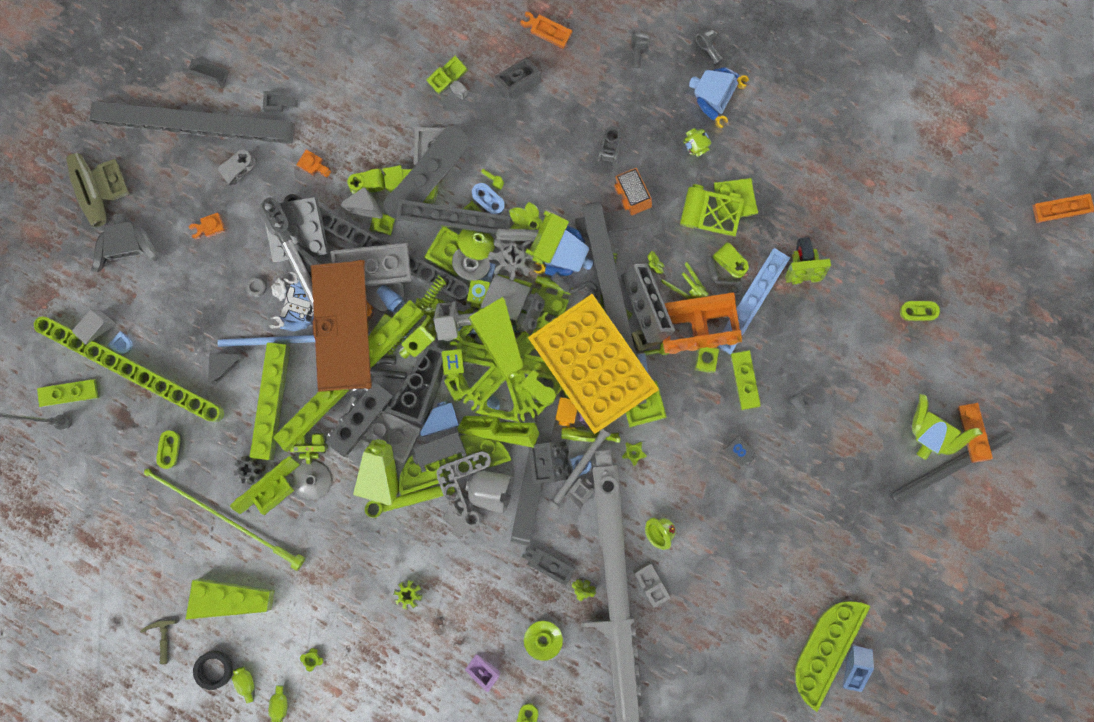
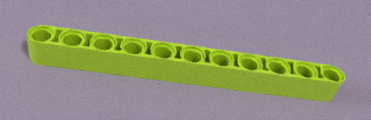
M44 316L38 317L34 321V329L38 333L210 422H219L224 418V410L219 405L94 340L88 344L82 342V345L77 348L76 343L79 338L72 332L73 329ZM46 322H48L49 326L44 331L43 326ZM64 330L65 337L61 339L60 333ZM98 347L99 353L94 357L93 351ZM115 356L116 361L114 365L111 366L110 359L111 357ZM129 365H132V372L130 374H127V367ZM148 373L149 381L144 383L143 376ZM165 382L166 389L161 392L160 385ZM179 391H182L183 398L178 401L176 395ZM195 400H199L200 407L195 410L193 403ZM213 408L217 410L215 418L210 417V411Z

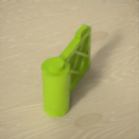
M697 184L688 187L680 225L735 237L744 199H741V195L730 192L728 196L703 190L704 187ZM709 196L718 198L721 205L712 210L708 204ZM731 201L739 203L738 210L730 214L725 206ZM723 207L728 216L719 221L714 212ZM712 214L717 223L711 227L704 226V218ZM730 218L734 224L733 232L724 230L721 223Z

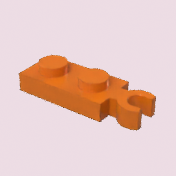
M525 12V17L530 20L528 22L521 20L520 24L522 27H531V34L562 49L565 48L572 35V30L541 15H538L537 19H535L532 13Z

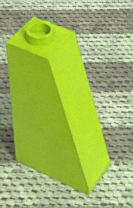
M501 297L468 317V320L504 378L509 376L512 379L520 374L519 369L523 368L506 302Z

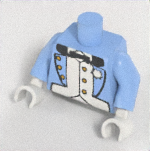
M288 271V273L292 274L293 278L290 281L284 278L291 285L280 318L271 317L270 319L277 321V325L269 326L272 329L280 327L281 329L295 332L313 325L314 311L296 274Z

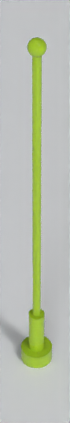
M151 469L144 470L145 476H151L272 549L273 553L292 563L290 568L298 571L302 567L306 559L300 554L295 557L279 546H273L152 473Z

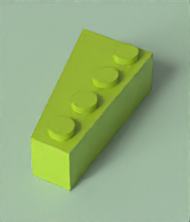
M198 578L192 580L185 620L268 612L272 610L275 590Z

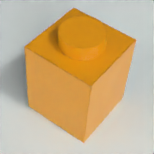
M560 397L555 421H559L558 425L570 427V424L575 423L577 408L570 399Z

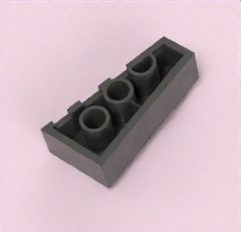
M428 345L385 412L425 425L444 375L441 352L447 350Z

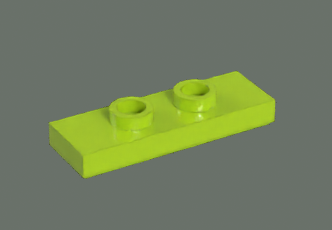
M750 350L731 353L730 356L741 410L761 407Z
M95 379L37 388L39 407L99 399Z

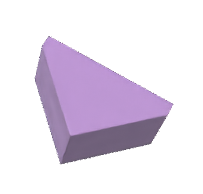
M477 654L465 669L486 692H489L501 673Z

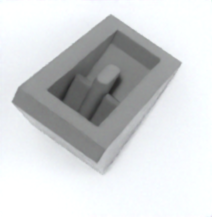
M365 187L344 200L341 204L350 214L380 219L383 216L374 196Z
M91 309L72 332L83 343L88 344L114 327L116 323L103 311Z

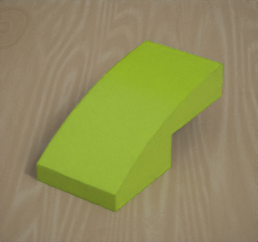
M454 56L442 68L439 67L426 81L440 94L469 70L457 56Z

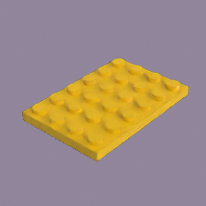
M593 294L528 337L594 434L659 390Z

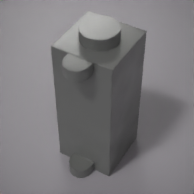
M458 432L413 448L415 453L412 454L415 464H419L422 472H426V465L461 453L463 458L467 456Z

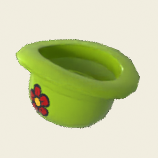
M649 518L645 524V534L649 542L658 549L668 550L676 534L673 523L665 518Z

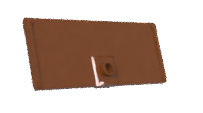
M357 260L311 265L314 311L313 335L316 348L318 392L372 388L365 261Z

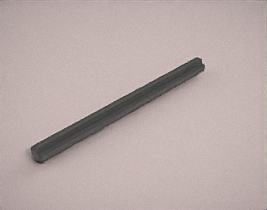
M1004 431L988 440L991 452L1013 440L1011 433ZM969 451L892 494L893 499L897 503H901L971 464Z

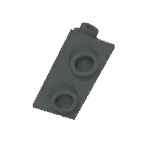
M537 293L526 296L522 310L527 311V313H520L515 324L517 326L516 330L520 332L524 330L529 335H532L536 328L538 318L545 303V300Z

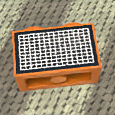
M637 168L615 176L616 184H614L616 193L618 195L621 194L623 198L621 202L625 211L629 210L632 216L652 207L651 196Z

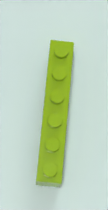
M267 342L250 458L274 460L277 442L273 437L278 433L291 349L290 346L285 344Z

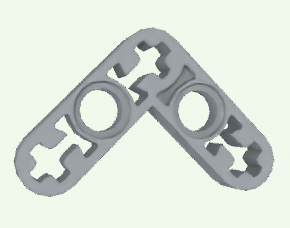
M478 452L445 464L437 470V479L449 512L454 519H462L468 512L457 479L487 468L491 463V458L486 452ZM479 455L487 457L488 460L485 462V466L477 464L475 465L477 469L473 470L470 458L473 457L474 462L479 460ZM463 461L469 464V470L466 473H462L458 469V465ZM444 468L446 469V471L450 470L451 474L448 475L449 480L451 481L454 479L455 483L448 484L445 487L443 486V483H446L447 481L445 477L440 476V474L443 473L442 469ZM449 487L457 489L458 494L456 497H448L447 489ZM461 498L462 502H458L460 508H464L462 516L454 514L453 511L456 509L455 504L450 505L449 501Z

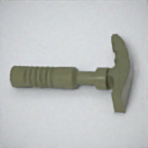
M177 620L155 622L140 630V633H143L152 628L160 627L159 664H168L167 625L176 624Z

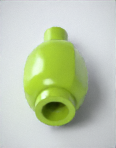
M244 667L233 670L232 682L236 692L244 696L246 704L253 702L254 699L251 693L254 690V682L251 673L245 670Z
M276 685L275 694L269 700L268 715L271 718V722H283V718L287 715L288 705L287 698L283 694V685Z

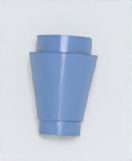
M386 285L378 288L377 294L389 311L395 313L403 307L405 303L403 297Z

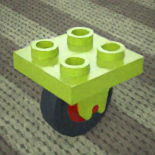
M804 237L797 240L796 251L792 254L793 263L790 264L785 275L786 283L800 284L808 280L819 282L825 278L831 267L830 259L819 260L818 251L813 249L810 238Z

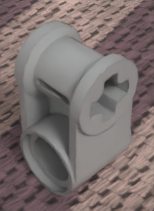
M240 150L229 160L222 163L218 171L229 185H234L255 167L256 160L247 151Z

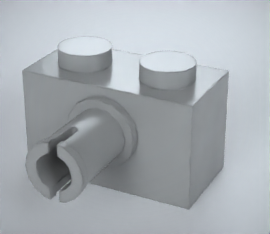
M456 301L437 304L434 324L438 340L451 341L457 338L460 326L471 325L468 317L475 312L459 315Z

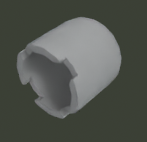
M480 470L473 475L471 480H467L465 490L468 491L469 500L473 505L504 514L510 502L511 495L507 494L509 487H513L514 478L510 475Z

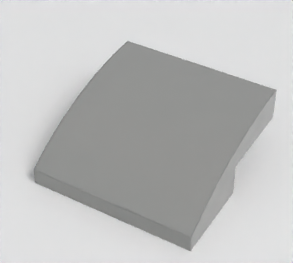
M495 275L482 302L481 309L503 297L510 320L517 322L526 296L529 295L531 288Z

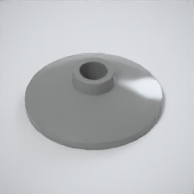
M458 249L453 255L452 265L459 276L474 281L486 276L490 268V261L488 258L483 260L468 258Z
M312 461V464H301L293 475L294 490L300 497L307 500H316L323 497L331 486L329 470L319 462ZM309 477H312L314 479V482L312 484H309L307 482V479Z

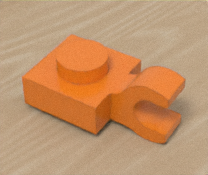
M307 149L296 164L297 167L312 176L318 172L328 178L331 173L329 168L322 165L323 159Z

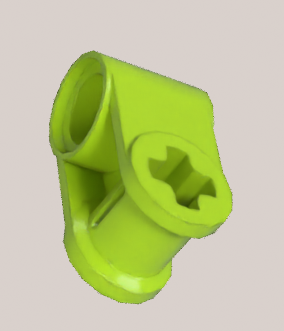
M372 169L352 174L347 180L349 189L353 194L364 187L370 193L380 192L386 188L381 169ZM355 182H359V187H355Z
M728 242L713 255L715 261L724 267L734 278H742L749 268L748 262ZM741 265L743 267L742 270L737 271L735 268Z

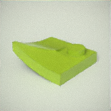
M751 178L713 184L714 193L729 196L731 192L741 195V199H744L740 218L758 214ZM715 198L716 207H718L721 203L718 198ZM731 201L725 206L730 214L738 210L739 203ZM723 207L717 210L719 221L728 216Z

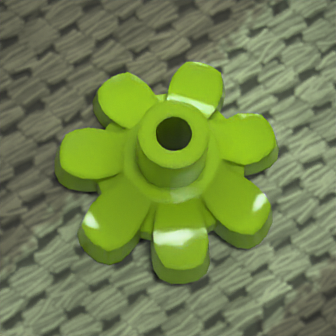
M651 251L647 255L649 259L647 264L650 270L653 269L658 274L664 273L662 269L664 267L663 262H659V257L654 251Z
M576 579V582L573 581L572 587L575 589L574 593L577 595V600L583 601L584 598L595 596L596 588L589 586L591 583L589 580H585L584 583L580 579Z

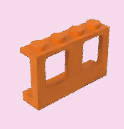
M734 292L664 303L672 324L691 323L694 336L671 340L670 336L663 340L665 353L676 354L685 350L696 351L699 348H715L719 345H735L738 342H742ZM719 317L730 318L732 331L709 334L707 320Z

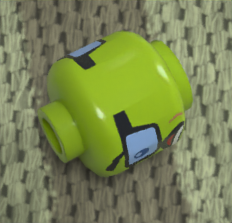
M695 127L686 132L687 137L684 138L683 143L690 155L698 157L710 150L711 141L704 129L697 130Z

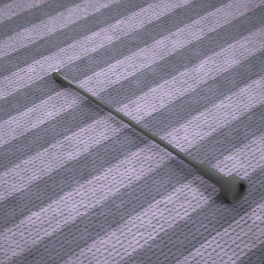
M0 413V418L45 422L49 425H54L58 430H67L71 426V419L67 415H57L55 418L45 419Z

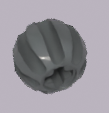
M247 455L242 457V462L236 461L235 465L238 469L236 471L233 470L234 476L239 475V482L245 483L247 480L249 485L255 483L254 477L258 480L260 479L261 474L258 471L263 469L262 464L257 465L259 459H249ZM245 468H250L251 472L245 471Z

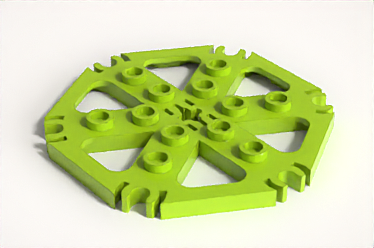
M544 312L542 317L539 316L537 326L532 334L550 323L545 320L548 312ZM463 326L458 331L457 338L453 339L459 341V343L452 341L450 345L461 349L463 363L467 362L490 367L472 388L464 385L461 374L459 378H454L461 400L468 395L463 403L467 404L468 401H473L472 411L480 406L475 413L519 422L518 414H520L523 422L525 421V413H530L532 419H534V409L539 416L547 406L533 401L532 396L521 388L520 385L525 380V375H529L532 370L539 374V378L548 379L554 383L553 390L556 396L563 390L543 359L530 355L535 348L528 339L531 335L523 331L516 339L519 354L522 357L523 368L519 369L520 374L510 379L509 376L506 378L502 376L484 345L471 343L466 340L473 326ZM505 381L514 404V408L510 412L492 409L487 405L488 399Z

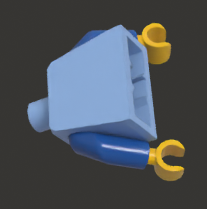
M727 67L706 70L701 79L693 76L689 83V86L695 89L694 94L697 98V104L710 119L716 120L715 125L719 129L724 128L719 123L720 119L725 123L728 122L727 117H720L719 113H723L736 87L739 89L747 87L741 80L744 82L749 81L748 76L743 75L739 77L738 73Z
M567 225L551 262L545 263L546 267L542 264V269L540 271L534 270V272L539 275L545 272L546 275L551 276L557 273L560 277L570 276L573 272H579L581 267L587 270L591 269L594 261L586 257L589 247L585 245V240L580 231Z

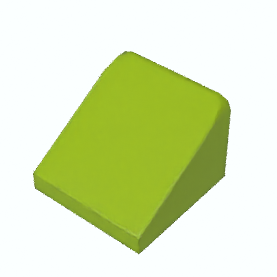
M383 213L382 219L372 217L369 231L391 236L395 219Z

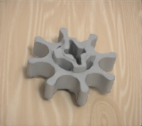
M496 238L494 246L498 247L500 252H490L488 255V260L494 259L500 263L495 268L494 274L497 275L501 270H507L510 273L509 280L511 281L515 278L516 270H520L525 276H528L531 270L525 266L524 262L534 261H532L533 257L525 253L524 249L529 246L530 241H525L524 244L518 245L515 241L509 240L510 243L503 244Z

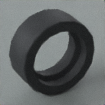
M210 651L200 656L193 667L195 682L206 690H216L224 686L231 679L233 673L231 659L220 651ZM209 659H217L224 666V675L217 682L207 681L202 674V666Z

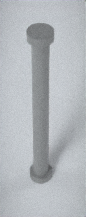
M604 428L600 430L595 442L589 447L554 499L548 502L555 509L560 507V502L593 457L595 451H597L605 438L610 436L611 433Z

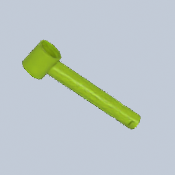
M447 482V484H443V486L445 487L448 484H452L453 482ZM436 486L398 496L391 506L371 500L365 505V513L371 518H376L383 512L436 499L444 495L441 487ZM454 487L447 489V495L451 497L455 493ZM373 503L379 506V512L376 515L371 514L369 511V507Z

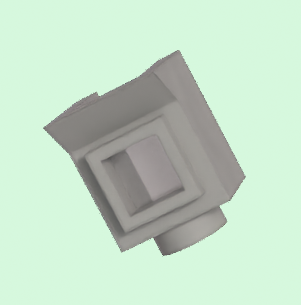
M579 478L565 497L581 508L594 492V489H592L594 484L586 478L583 480Z

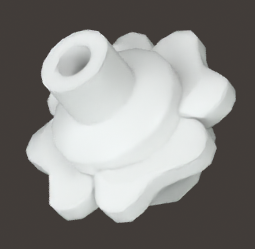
M278 278L271 286L272 294L279 298L280 301H283L289 291L290 284L286 285L281 278Z

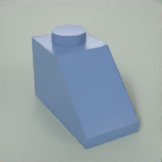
M444 401L438 403L436 408H433L420 432L422 437L459 426L453 403Z
M858 646L852 647L847 658L843 681L844 689L863 691L874 669L872 649Z

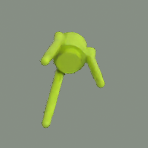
M688 262L685 263V266L697 284L695 285L684 272L682 276L692 287L689 291L691 295H688L664 279L661 280V283L686 299L701 298L708 295L706 288L702 285Z

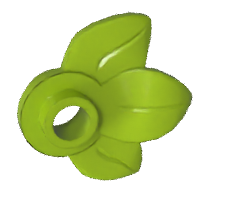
M530 202L526 204L525 209L516 207L509 210L510 217L514 222L509 229L539 230L543 223L539 218L538 208ZM532 222H535L537 224V227L531 228L530 224Z

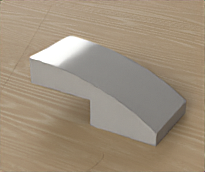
M650 561L633 570L653 608L670 599Z

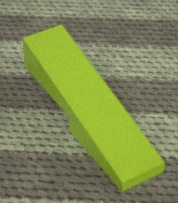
M464 416L457 428L458 433L532 448L539 436L535 423L500 422L499 418L491 416Z

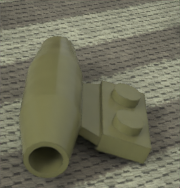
M80 153L67 156L69 178L80 208L92 227L105 225L107 219L103 200L114 201L130 194L117 160L112 159L99 164L91 171Z

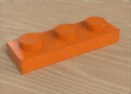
M1091 193L1032 205L1036 224L1094 212Z
M979 404L959 406L957 409L963 432L972 428H979L983 433L967 444L971 463L992 460L993 457Z

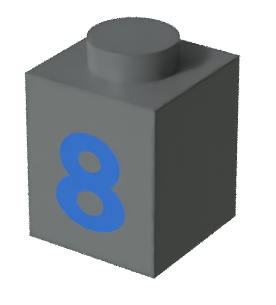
M740 436L736 437L723 449L738 467L743 465L746 467L754 460L752 456L755 452Z

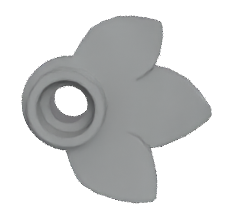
M459 497L455 500L456 509L453 512L462 516L464 508H460L458 502H462ZM466 498L464 500L468 512L464 518L454 519L449 510L443 515L447 522L454 525L452 534L456 536L466 535L471 528L478 527L482 521L480 512L473 509L472 503ZM470 515H474L476 517L475 522L469 521Z

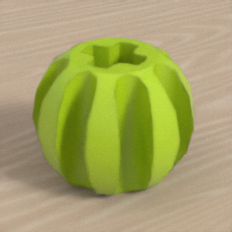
M408 580L407 586L402 581L398 584L401 590L394 589L393 595H398L399 599L394 601L397 605L402 602V609L408 610V604L414 609L418 606L415 599L422 600L423 595L417 594V591L422 589L419 584L414 588V581ZM411 591L410 596L412 598L406 599L404 592Z

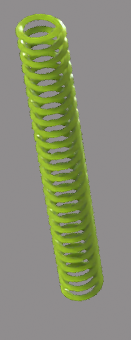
M438 276V278H440L443 282H441L438 279L435 280L439 284L433 282L438 288L431 285V287L434 288L436 291L432 290L431 288L428 289L432 293L426 291V293H428L431 297L424 294V296L427 297L429 300L425 299L424 297H422V299L426 303L419 300V302H421L424 306L417 303V305L423 309L421 310L422 312H425L427 306H430L429 303H432V300H434L436 294H439V291H441L443 285L446 284V282L440 276ZM404 336L392 347L393 349H390L391 352H387L388 355L396 351L395 348H398L397 345H400L402 339H405Z

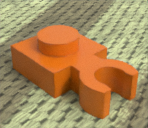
M218 212L201 218L200 225L191 224L188 226L190 230H198L196 234L191 235L193 239L201 238L204 233L208 238L225 232L221 216Z

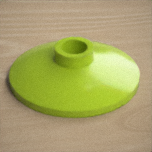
M463 229L458 236V247L468 258L483 260L488 258L490 252L494 251L495 241L490 233Z
M549 621L535 622L525 632L524 647L527 653L536 660H550L557 656L562 648V633L555 624ZM545 636L547 638V642L541 643L539 640L540 637Z

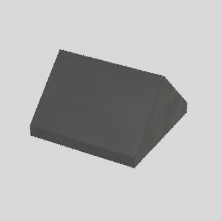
M527 58L522 59L494 76L509 101L541 83L540 70Z

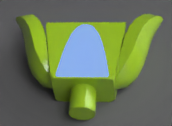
M919 394L918 406L912 421V433L916 436L915 440L922 444L916 453L921 458L927 460L932 451L938 455L954 454L975 437L983 434L979 428H972L961 434L962 431L928 411L927 396Z

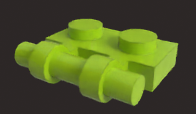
M537 275L535 283L541 284L542 287L540 290L533 288L531 294L537 293L545 300L543 312L559 317L565 312L569 300L562 298L564 293H569L550 280L551 278L546 276L543 278ZM547 288L557 290V295L547 293Z

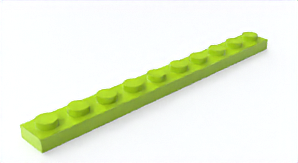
M411 300L369 340V350L371 351L370 369L425 315ZM349 390L318 392L273 438L284 451L288 452Z

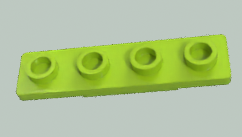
M291 456L283 459L280 464L266 473L262 479L253 484L244 494L236 498L230 504L231 509L238 514H242L255 504L259 512L265 516L294 491L285 477L299 466V463Z

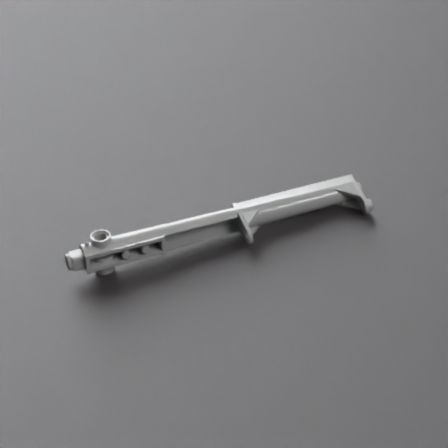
M611 450L595 451L596 467H593L599 544L603 547L610 618L582 621L581 626H595L609 639L617 722H640L639 717H643L642 705H638L637 698L641 697L640 685H636V677H639V667L634 665V658L638 656L637 646L632 644V638H636L635 626H631V623H634V617H630L618 465H612ZM607 480L612 481L614 484L613 488L609 491L604 490L602 487L603 483Z

